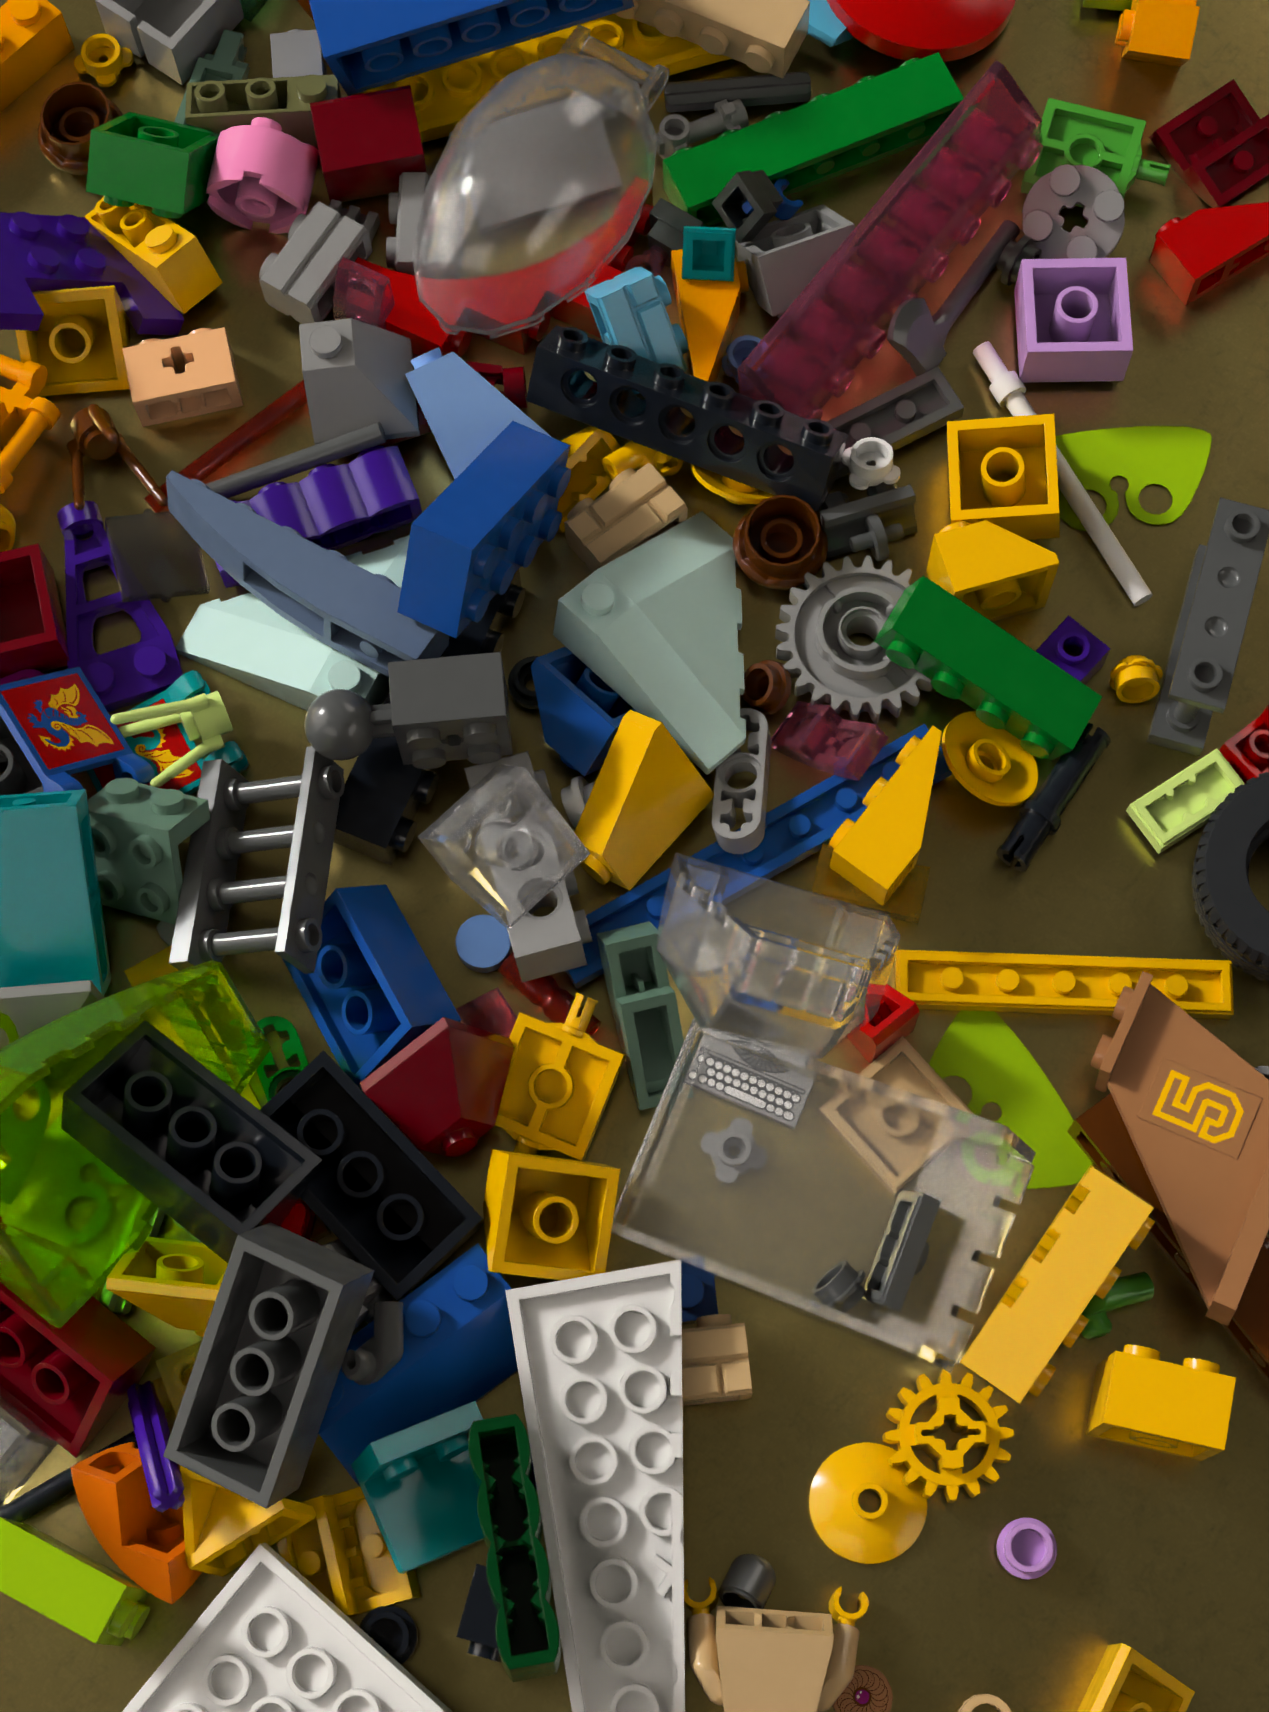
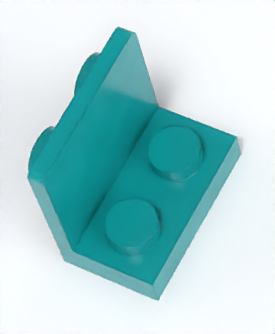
M475 1401L371 1442L351 1464L394 1564L401 1574L408 1573L484 1540L477 1512L479 1488L473 1475L468 1450V1437L473 1421L483 1419Z

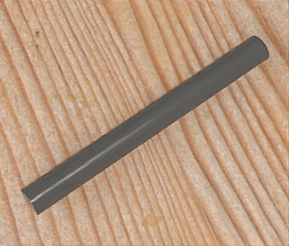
M378 422L215 480L206 485L212 491L228 499L387 442L386 435L381 423Z

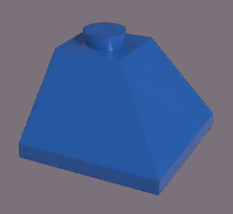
M562 647L535 658L531 665V671L545 742L559 754L565 765L579 771L584 777L601 769L623 716L629 710L637 711L567 647Z

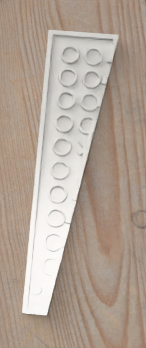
M681 1259L505 1290L572 1712H685Z

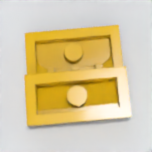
M361 1486L334 1495H322L303 1501L302 1503L313 1506L317 1517L276 1543L279 1555L348 1617L370 1612L380 1606L395 1605L422 1597L416 1570L414 1569L405 1574L398 1572Z

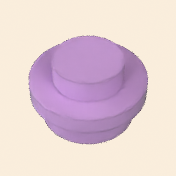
M1019 1518L1011 1521L1001 1530L997 1539L996 1551L1001 1565L1009 1574L1020 1579L1030 1580L1043 1576L1052 1568L1057 1557V1543L1052 1531L1043 1522L1033 1518Z

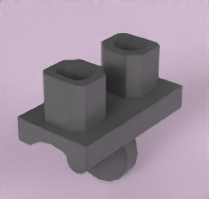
M882 482L877 486H869L866 489L867 497L850 502L847 494L841 491L828 494L821 505V511H819L820 523L828 538L827 558L870 548L876 561L888 559L889 542L902 539L906 535L917 532L914 513L916 495L911 485L899 488L896 483L886 484Z

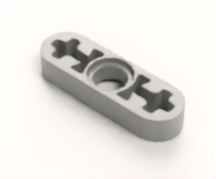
M752 708L740 709V718L746 719V731H753L748 736L747 747L749 753L741 752L740 748L737 749L716 767L712 826L718 845L726 852L732 854H744L754 850L760 845L765 835L772 740L766 717L760 711ZM747 771L757 776L755 782L744 789H735L727 784L728 780L738 772ZM735 808H742L746 823L742 824L741 831L732 832L730 829L734 828L736 824Z

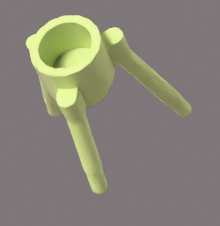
M218 691L209 694L202 693L186 700L116 713L110 718L111 723L115 725L135 722L118 728L124 738L182 722L190 741L198 738L201 739V744L150 781V786L158 788L179 775L206 754L225 747L221 736L233 731L230 718Z

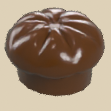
M72 82L64 84L51 92L43 104L40 114L41 120L38 126V144L41 152L56 168L74 175H87L91 130L122 116L123 113L115 103L106 98L101 89L91 83Z
M777 495L766 498L741 518L734 532L733 551L738 565L754 583L773 590H790L792 587L796 588L805 583L804 575L807 572L815 576L820 571L828 553V538L826 532L822 529L817 514L808 503L795 496Z

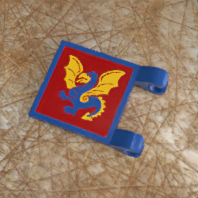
M80 667L0 685V716L42 782L44 792L84 789L81 783L70 775L109 764L113 766L115 779L132 778L138 783L148 784L155 777V772L151 765L133 753L118 727L111 723V716Z

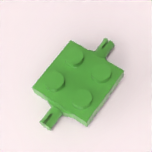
M1048 98L1043 117L1036 124L1032 132L1003 124L998 140V146L1027 152V168L1021 186V193L1025 194L1029 193L1033 185L1042 176L1052 172L1060 165L1069 164L1072 166L1085 165L1100 170L1112 179L1124 200L1125 194L1134 184L1135 178L1165 186L1171 166L1170 164H1162L1141 158V141L1147 121L1053 98Z

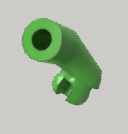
M1139 1272L1118 1277L1103 1300L1094 1295L1082 1312V1315L1089 1319L1081 1333L1082 1336L1088 1340L1105 1336L1112 1330V1323L1107 1316L1108 1312L1119 1307L1151 1300L1154 1296V1285L1148 1273Z

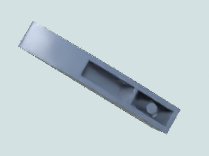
M173 470L166 476L168 509L198 545L245 589L277 614L322 643L389 677L388 662L440 658L449 646V635L397 612L401 588L396 586L388 577L381 574H373L353 564L343 554L334 550H326L303 538L295 529L288 526H280L258 515L250 506L244 503H235L212 491L200 480H190Z

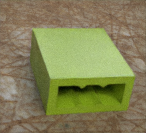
M0 1517V1592L95 1644L121 1646L126 1637L130 1640L136 1637L150 1611V1607L144 1604L150 1593L134 1581L28 1524Z

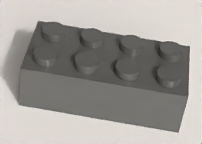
M272 1222L238 1234L163 1457L266 1509L298 1490L374 1270Z

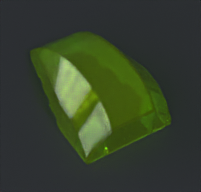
M210 960L120 991L64 1015L0 1049V1282L50 1325L61 1328L106 1282L107 1276L123 1254L135 1252L141 1247L153 1229V1226L148 1222L158 1206L61 1129L63 1093L146 1020L228 1086L241 1094L271 1049V1046L221 962Z

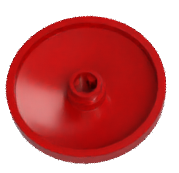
M827 0L836 17L847 27L846 30L868 47L885 55L906 61L912 58L922 59L939 52L944 62L973 55L991 44L1005 29L1016 1Z

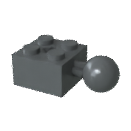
M501 652L388 662L390 704L370 705L358 693L345 689H334L318 696L310 704L305 715L304 728L308 742L316 752L331 760L344 761L353 759L367 750L374 738L384 737L396 738L403 765L413 764L414 767L419 769L439 768L445 765L446 761L468 759L469 762L475 764H488L500 760L501 756L513 755L508 691Z

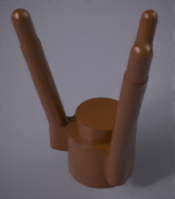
M91 404L89 407L78 411L71 422V431L74 439L67 443V449L71 456L75 509L82 510L85 507L83 457L88 456L95 460H105L115 452L119 453L158 504L162 507L167 506L168 498L129 449L123 436L118 433L109 413L97 404Z

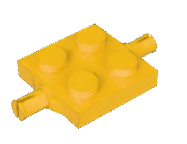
M576 992L565 1023H547L519 1012L509 1037L514 1046V1051L495 1126L503 1128L514 1140H517L513 1152L536 1155L538 1150H556L580 1161L585 1159L626 1057V1054L599 1044L589 1033H586L596 1004L599 1002L598 1000L591 997L587 998L586 995Z

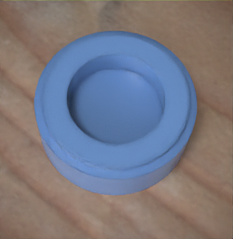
M484 914L473 916L466 920L457 932L456 948L459 958L466 967L475 972L489 973L496 971L508 961L511 955L512 946L507 927L497 917Z

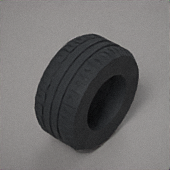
M1268 772L1259 774L1258 778L1253 777L1246 784H1241L1235 788L1234 793L1230 792L1225 800L1216 807L1215 813H1212L1202 832L1192 872L1193 901L1196 903L1194 907L1199 915L1201 926L1205 927V934L1212 940L1214 947L1222 951L1221 955L1231 960L1236 968H1242L1244 973L1252 974L1260 981H1263V979L1269 981V911L1256 899L1250 888L1249 864L1256 849L1269 838Z

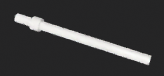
M987 341L977 346L973 350V355L990 380L989 390L1000 407L1006 406L1013 417L1037 415L1024 395L1027 389L1015 371H1008L992 344ZM1056 445L1058 488L1133 605L1139 606L1153 596L1152 592Z

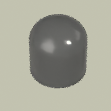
M742 1554L732 1562L719 1588L718 1595L721 1602L725 1606L764 1609L776 1583L775 1571L772 1565L759 1555Z

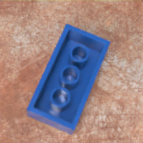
M512 421L412 523L397 612L454 638H457L471 621L479 622L487 610L489 601L497 593L503 595L507 591L515 572L520 567L527 568L531 564L538 547L544 540L550 542L555 537L562 520V513L557 511L559 498L564 494L571 477V469L566 467L570 445Z

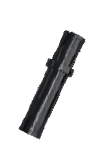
M1088 723L1074 749L1060 757L1034 798L1024 801L1019 809L1020 819L996 852L997 856L1006 865L1011 866L1016 858L1018 861L1014 866L1015 870L1026 871L1047 836L1056 834L1061 826L1060 816L1105 748H1108L1111 743L1109 735L1103 729L1097 727L1095 733L1091 736L1089 733L1093 729V724Z

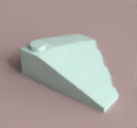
M701 511L598 568L558 600L553 636L638 713L662 722L686 756L708 775L745 743L746 719L740 718V695L744 694L745 684L744 654L738 652V630L742 628L741 589L736 588L735 567H739L733 551V538Z
M410 535L393 540L394 545L364 555L360 551L345 557L353 564L373 574H381L388 577L396 586L401 588ZM251 592L222 602L218 598L200 604L176 646L178 654L306 711L318 696L334 689H345L358 693L370 705L383 704L390 691L389 677L322 643L277 614Z

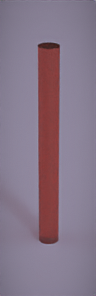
M304 379L178 473L190 480L197 479L203 481L307 403ZM165 482L160 486V488L167 497V486ZM151 494L143 498L146 505L155 515H158L168 507V505L160 506Z

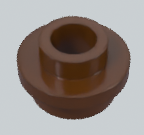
M764 660L751 665L745 671V690L742 697L752 709L758 710L763 714H773L786 704L791 692V676L789 671L783 667L784 664L774 660Z

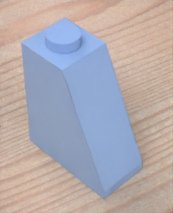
M438 347L411 360L414 370L406 373V378L454 480L512 421L550 436L455 352L443 356Z

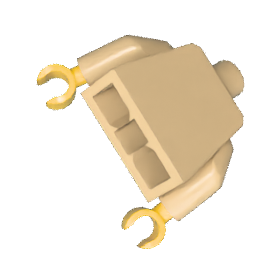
M709 1577L710 1595L702 1602H695L690 1599V1583L688 1579L684 1581V1603L692 1611V1616L687 1619L689 1664L709 1701L723 1706L724 1712H825L830 1710L852 1681L860 1631L855 1628V1623L866 1613L869 1606L868 1597L863 1591L858 1597V1610L856 1613H847L841 1608L839 1603L842 1593L841 1586L832 1594L829 1600L830 1614L717 1606L715 1617L710 1614L716 1607L719 1598L715 1581ZM832 1618L837 1622V1624L832 1623Z

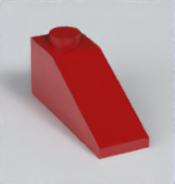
M1269 202L1199 209L1184 219L1175 217L1165 223L1156 233V241L1149 262L1186 306L1269 256Z

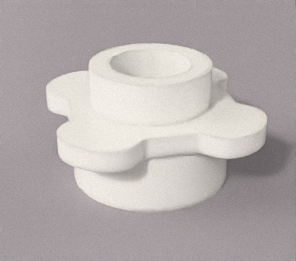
M876 437L863 438L857 441L853 447H849L843 452L842 463L849 467L851 472L849 483L855 489L865 490L869 486H877L882 482L894 484L900 479L901 470L893 464V448L883 439Z

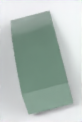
M648 921L597 933L596 936L610 1004L622 1053L626 1054L624 1061L637 1108L644 1110L693 1098L675 991L669 984L660 931Z

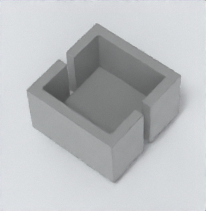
M95 0L106 34L113 36L121 46L130 49L138 57L142 58L146 54L150 65L181 85L191 77L198 57L204 58L206 53L212 54L218 47L224 29L232 31L244 18L240 0Z

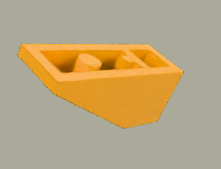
M683 249L672 250L671 279L680 328L688 343V352L685 353L689 375L707 382H716L722 365V358L726 354V348L729 345L740 313V293L748 292L749 290L745 261L736 262L735 260L734 281L682 279Z

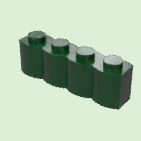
M516 1414L473 1421L469 1431L468 1450L473 1475L479 1488L477 1512L483 1539L488 1548L486 1573L492 1600L498 1611L495 1633L502 1665L512 1682L556 1675L561 1660V1643L558 1622L550 1606L551 1579L548 1559L540 1543L542 1523L538 1496L531 1482L532 1458L528 1434L524 1424Z

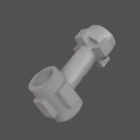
M724 99L715 103V113L692 122H688L686 118L677 114L666 116L660 123L659 132L655 134V148L659 156L665 159L677 150L689 147V144L730 129L740 130L749 126L747 112L740 99L731 102Z

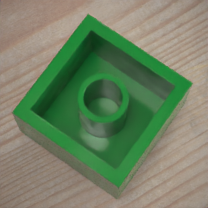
M128 112L91 130L86 192L103 195V201L110 205L130 207L136 203L152 207V213L157 216L180 218L193 208L199 207L200 204L209 198V193L206 194L207 182L220 134L193 126Z

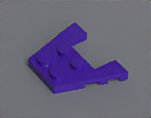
M0 212V330L38 331L44 314L32 292L115 285L125 313L137 334H179L185 320L182 314L85 217L69 214L54 216L30 214L27 212Z

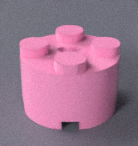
M265 117L254 118L251 125L234 126L220 132L207 182L206 194L209 193L207 203L217 215L239 227L251 230L253 221L270 224L268 233H289L295 218L300 214H307L318 166L319 151L314 146L303 143L295 137L282 132V127L278 122Z

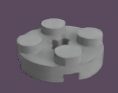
M1060 165L1052 172L1042 176L1029 191L1022 210L1023 232L1026 236L1033 239L1034 246L1042 249L1040 259L1107 258L1117 247L1125 226L1124 200L1116 184L1100 170L1085 165ZM1076 204L1084 207L1082 216L1088 220L1087 225L1084 228L1075 226L1071 232L1064 230L1062 227L1065 219L1059 215L1064 207L1072 209Z

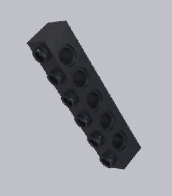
M558 325L549 332L536 348L526 397L527 402L775 496H795L808 503L817 512L833 488L849 435L835 430L826 421L803 418L785 411L782 406L775 402L755 400L735 392L727 384L707 382L686 374L682 368L668 363L659 364L638 356L635 351L621 345L611 346L588 337L580 329ZM584 371L591 374L596 382L589 379ZM632 389L638 391L645 400L637 397ZM680 408L689 411L693 418L686 416ZM729 426L739 430L743 437L733 433ZM778 445L786 447L792 455L784 453Z

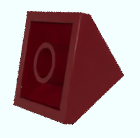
M410 85L310 103L322 172L330 202L332 199L345 202L389 194L390 192H399V176L403 172L427 173Z

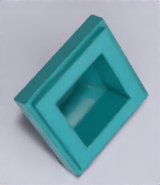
M684 226L682 279L734 281L736 228Z

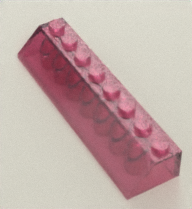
M995 60L738 367L739 394L758 401L768 400L782 406L785 411L806 419L821 420L823 406L832 396L839 398L844 394L854 379L855 371L853 370L862 359L866 357L870 360L878 353L886 340L887 333L885 332L889 328L897 308L908 299L918 298L917 293L927 281L933 284L940 278L949 263L950 257L948 255L958 243L965 246L973 238L981 223L979 218L989 206L995 209L1002 203L1011 188V179L1020 168L1027 171L1035 163L1043 147L1039 143L1042 119L1003 64Z

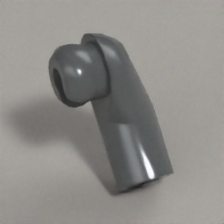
M386 1301L374 1303V1336L356 1351L350 1349L346 1352L341 1366L346 1378L356 1382L358 1385H369L379 1381L401 1360L404 1352L402 1302Z

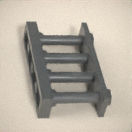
M1220 497L1207 546L1199 544L1194 556L1147 738L1148 743L1200 756L1204 748L1213 711L1223 714L1269 536V510Z
M312 746L306 747L302 775L250 782L223 759L203 761L197 797L208 800L210 820L190 835L169 957L170 965L198 984L218 983L221 963L225 955L275 950L276 954L302 973H314L317 951L322 944L321 924L339 801L345 788L344 769L336 762L320 755ZM298 798L294 825L243 831L246 810L250 804ZM291 848L287 875L235 881L238 859L242 853ZM283 898L279 927L226 933L230 909L233 904Z

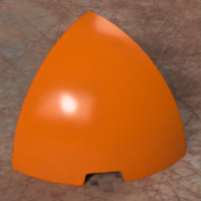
M128 1442L108 1448L70 1467L73 1485L81 1510L105 1552L137 1585L155 1597L174 1604L194 1584L202 1572L189 1569L185 1558L182 1506L177 1510L168 1508L163 1513L152 1507L139 1449H137L135 1442Z

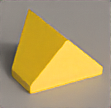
M180 1465L185 1498L182 1505L185 1558L191 1570L223 1577L241 1566L260 1543L266 1542L269 1546H272L317 1517L313 1506L287 1497L266 1509Z

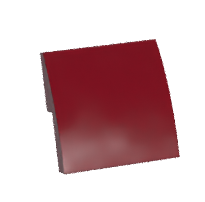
M1234 79L1155 130L1149 136L1160 154L1171 165V168L1194 193L1212 208L1222 207L1269 175V114L1260 119Z

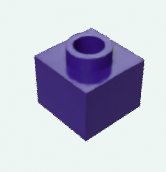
M1068 615L1040 645L1036 652L1086 685L1105 664L1111 648ZM1065 646L1067 649H1069V650H1070L1072 653H1074L1076 656H1070V655H1068V654L1064 651L1063 647Z

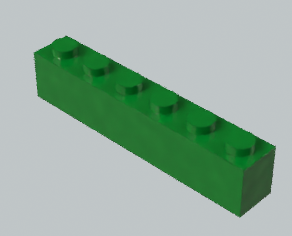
M939 52L922 59L912 58L894 70L878 76L870 75L863 77L853 86L832 94L823 93L817 95L808 103L786 112H773L758 123L740 130L730 129L720 134L716 139L704 144L677 150L670 157L663 159V189L671 204L702 221L703 227H710L723 222L712 202L737 172L764 170L772 184L779 179H786L790 184L782 193L787 197L960 129L965 99Z

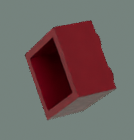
M39 543L0 552V679L25 669H35L42 672L67 666V661H70L67 649V636L54 571Z

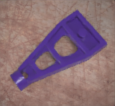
M85 501V507L82 510L75 509L74 502L64 506L58 511L57 518L65 542L67 649L70 661H67L68 669L74 667L81 668L108 712L146 701L165 691L184 674L174 639L103 528L104 523L98 504L93 501ZM109 565L120 586V591L87 601L83 573L94 568ZM122 610L127 612L141 632L140 641L116 650L98 654L93 647V625L95 620Z

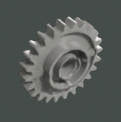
M866 555L862 566L857 568L854 567L850 558L845 556L840 571H836L828 562H824L822 578L819 579L807 572L804 575L805 583L803 585L805 590L792 587L789 594V601L792 605H781L779 619L784 623L776 625L775 639L782 642L776 647V659L787 661L783 667L789 671L791 679L798 678L795 683L794 694L799 696L811 692L810 708L812 710L820 707L823 703H828L830 705V719L834 720L841 710L849 711L852 724H856L861 712L865 711L869 713L874 723H878L881 709L887 708L892 715L899 717L902 700L916 707L920 699L918 688L929 692L933 689L929 678L914 668L907 669L895 664L887 657L886 650L877 643L873 642L870 645L859 646L848 638L854 633H865L875 640L902 593L910 586L912 570L907 569L899 576H895L892 574V560L888 559L881 569H875L871 556Z

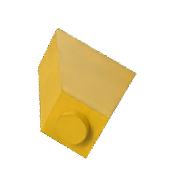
M629 710L623 716L571 838L572 843L584 856V859L580 862L582 868L602 885L611 881L630 891L713 799L714 792L662 722L633 710Z

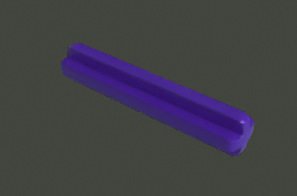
M149 1380L142 1385L133 1383L127 1390L128 1407L152 1507L162 1513L168 1508L177 1510L185 1501L183 1494L184 1485L179 1465L163 1457L170 1437V1430L159 1387Z

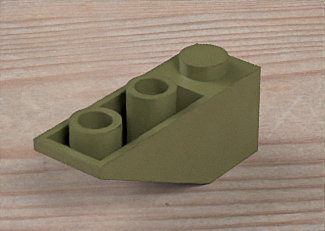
M334 74L278 78L260 77L226 81L208 80L187 83L186 124L220 134L223 130L234 126L251 125L254 118L265 117L278 122L282 127V132L295 137L303 143L310 144L318 150L310 103L341 98L339 81Z

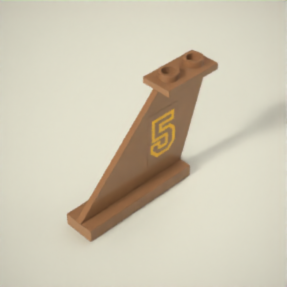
M1142 971L1135 989L1124 986L1116 1003L1112 1017L1120 1020L1114 1037L1103 1034L1090 1064V1066L1099 1069L1094 1089L1105 1093L1107 1088H1109L1208 1308L1206 1317L1228 1326L1236 1312L1269 1230V1079L1151 985L1153 975Z

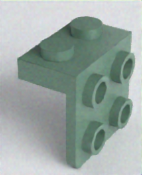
M116 778L87 800L101 904L175 924L183 883L178 845L210 820L208 800L183 794L182 791L176 789H162L138 783L132 778Z

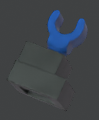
M748 170L737 172L713 200L712 204L727 227L736 228L737 242L744 243L752 241L773 216L781 220L791 219L801 208L803 202L801 200L791 201L783 195L782 192L790 184L788 180L779 179L772 184L764 170L753 172Z

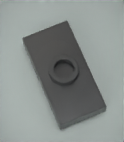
M906 1190L899 1192L864 1286L866 1293L862 1297L863 1300L880 1307L901 1312L914 1275L918 1274L926 1263L929 1254V1244L926 1241L941 1200L924 1193Z

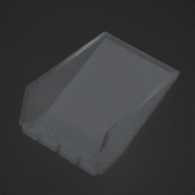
M693 1018L614 1210L611 1233L673 1260L681 1259V1263L859 1338L934 1368L952 1373L955 1363L959 1364L974 1327L973 1324L956 1318L960 1308L979 1314L995 1272L994 1269L978 1263L979 1256L982 1253L1000 1259L1016 1215L999 1208L1001 1199L1018 1205L1021 1204L1035 1168L1030 1163H1032L1036 1152L1007 1126ZM906 1190L924 1193L941 1200L926 1241L929 1244V1254L922 1270L914 1275L901 1312L880 1307L861 1299L853 1308L844 1313L821 1304L820 1300L812 1293L816 1283L832 1267L844 1260L855 1271L858 1272L862 1269L865 1272V1278L860 1284L864 1288L899 1192Z

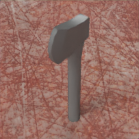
M1005 220L933 316L924 298L908 299L895 311L888 329L887 340L903 356L916 376L937 367L947 353L943 346L952 325L995 268L1006 245L1011 240L1014 241L1020 234V229L1014 222Z

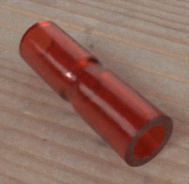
M512 952L502 963L498 972L532 1004L539 1006L543 1014L552 1023H565L575 997L566 989L559 987L557 981L551 975L522 982L514 953ZM593 1014L586 1029V1033H589L591 1036L597 1032L602 1023Z

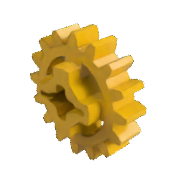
M942 1369L935 1385L931 1383L925 1374H921L916 1379L919 1391L917 1394L905 1387L897 1394L905 1408H889L885 1417L897 1424V1429L885 1432L883 1434V1442L897 1444L898 1451L888 1459V1463L890 1466L904 1463L908 1471L904 1475L902 1483L908 1486L917 1478L923 1481V1497L929 1499L934 1494L937 1487L944 1489L947 1503H953L957 1500L959 1487L962 1486L971 1498L976 1497L980 1494V1485L977 1480L979 1477L990 1484H994L1000 1478L992 1463L1006 1464L1010 1461L1011 1454L1005 1449L1000 1448L999 1444L1012 1438L1014 1430L1007 1427H999L998 1420L1008 1411L1006 1405L993 1408L987 1401L994 1391V1388L990 1385L983 1388L979 1393L971 1389L973 1385V1374L967 1372L959 1384L952 1383L949 1369ZM934 1398V1404L932 1405L933 1416L928 1422L910 1424L915 1410L924 1402ZM960 1400L973 1407L982 1421H973L961 1410ZM944 1421L950 1423L952 1432L961 1433V1436L968 1435L966 1438L958 1440L952 1446V1450H946L944 1440L928 1436L930 1433L937 1432L943 1426ZM986 1447L983 1457L977 1466L962 1474V1468L964 1467L963 1455L969 1449ZM913 1450H923L936 1462V1472L925 1467L915 1456Z

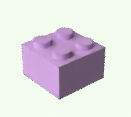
M1126 257L1022 259L1014 289L1018 366L1021 381L1023 383L1123 381L1133 353Z

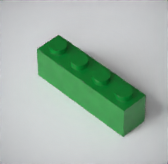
M924 575L904 590L874 640L875 643L886 650L887 657L895 664L907 669L914 668L931 680L930 683L937 692L951 699H960L976 710V716L983 723L996 729H1005L1021 740L1020 745L1025 751L1041 759L1052 761L1072 751L1102 699V696Z

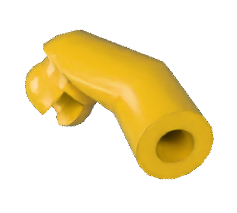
M633 441L626 443L602 459L603 468L611 479H614L626 469H640L647 463H651L661 476L675 475L683 466V460Z

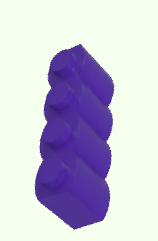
M374 446L360 452L357 458L349 464H323L312 469L308 476L299 482L270 483L264 486L250 500L238 502L231 500L235 503H244L250 506L258 515L280 526H288L295 529L303 538L326 550L341 549L360 542L373 533L402 527L416 520L422 513L420 499L398 446ZM216 562L217 568L219 570L225 587L229 588L240 586V584Z

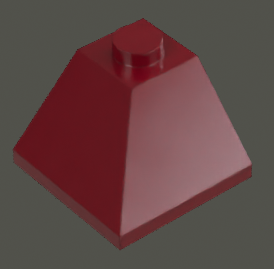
M443 1017L361 1081L360 1086L364 1094L418 1149L451 1158L458 1157L471 1151L477 1145V1139L495 1126L514 1046L510 1038Z

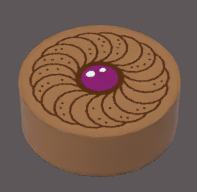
M856 1665L852 1681L832 1707L834 1712H890L893 1701L892 1689L887 1678L879 1670L867 1665Z

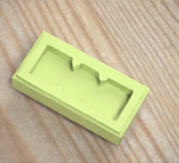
M1216 748L1131 803L1126 812L1156 852L1160 854L1208 823L1212 813H1215L1216 807L1225 800L1230 792L1234 793L1235 788L1245 783L1218 748Z

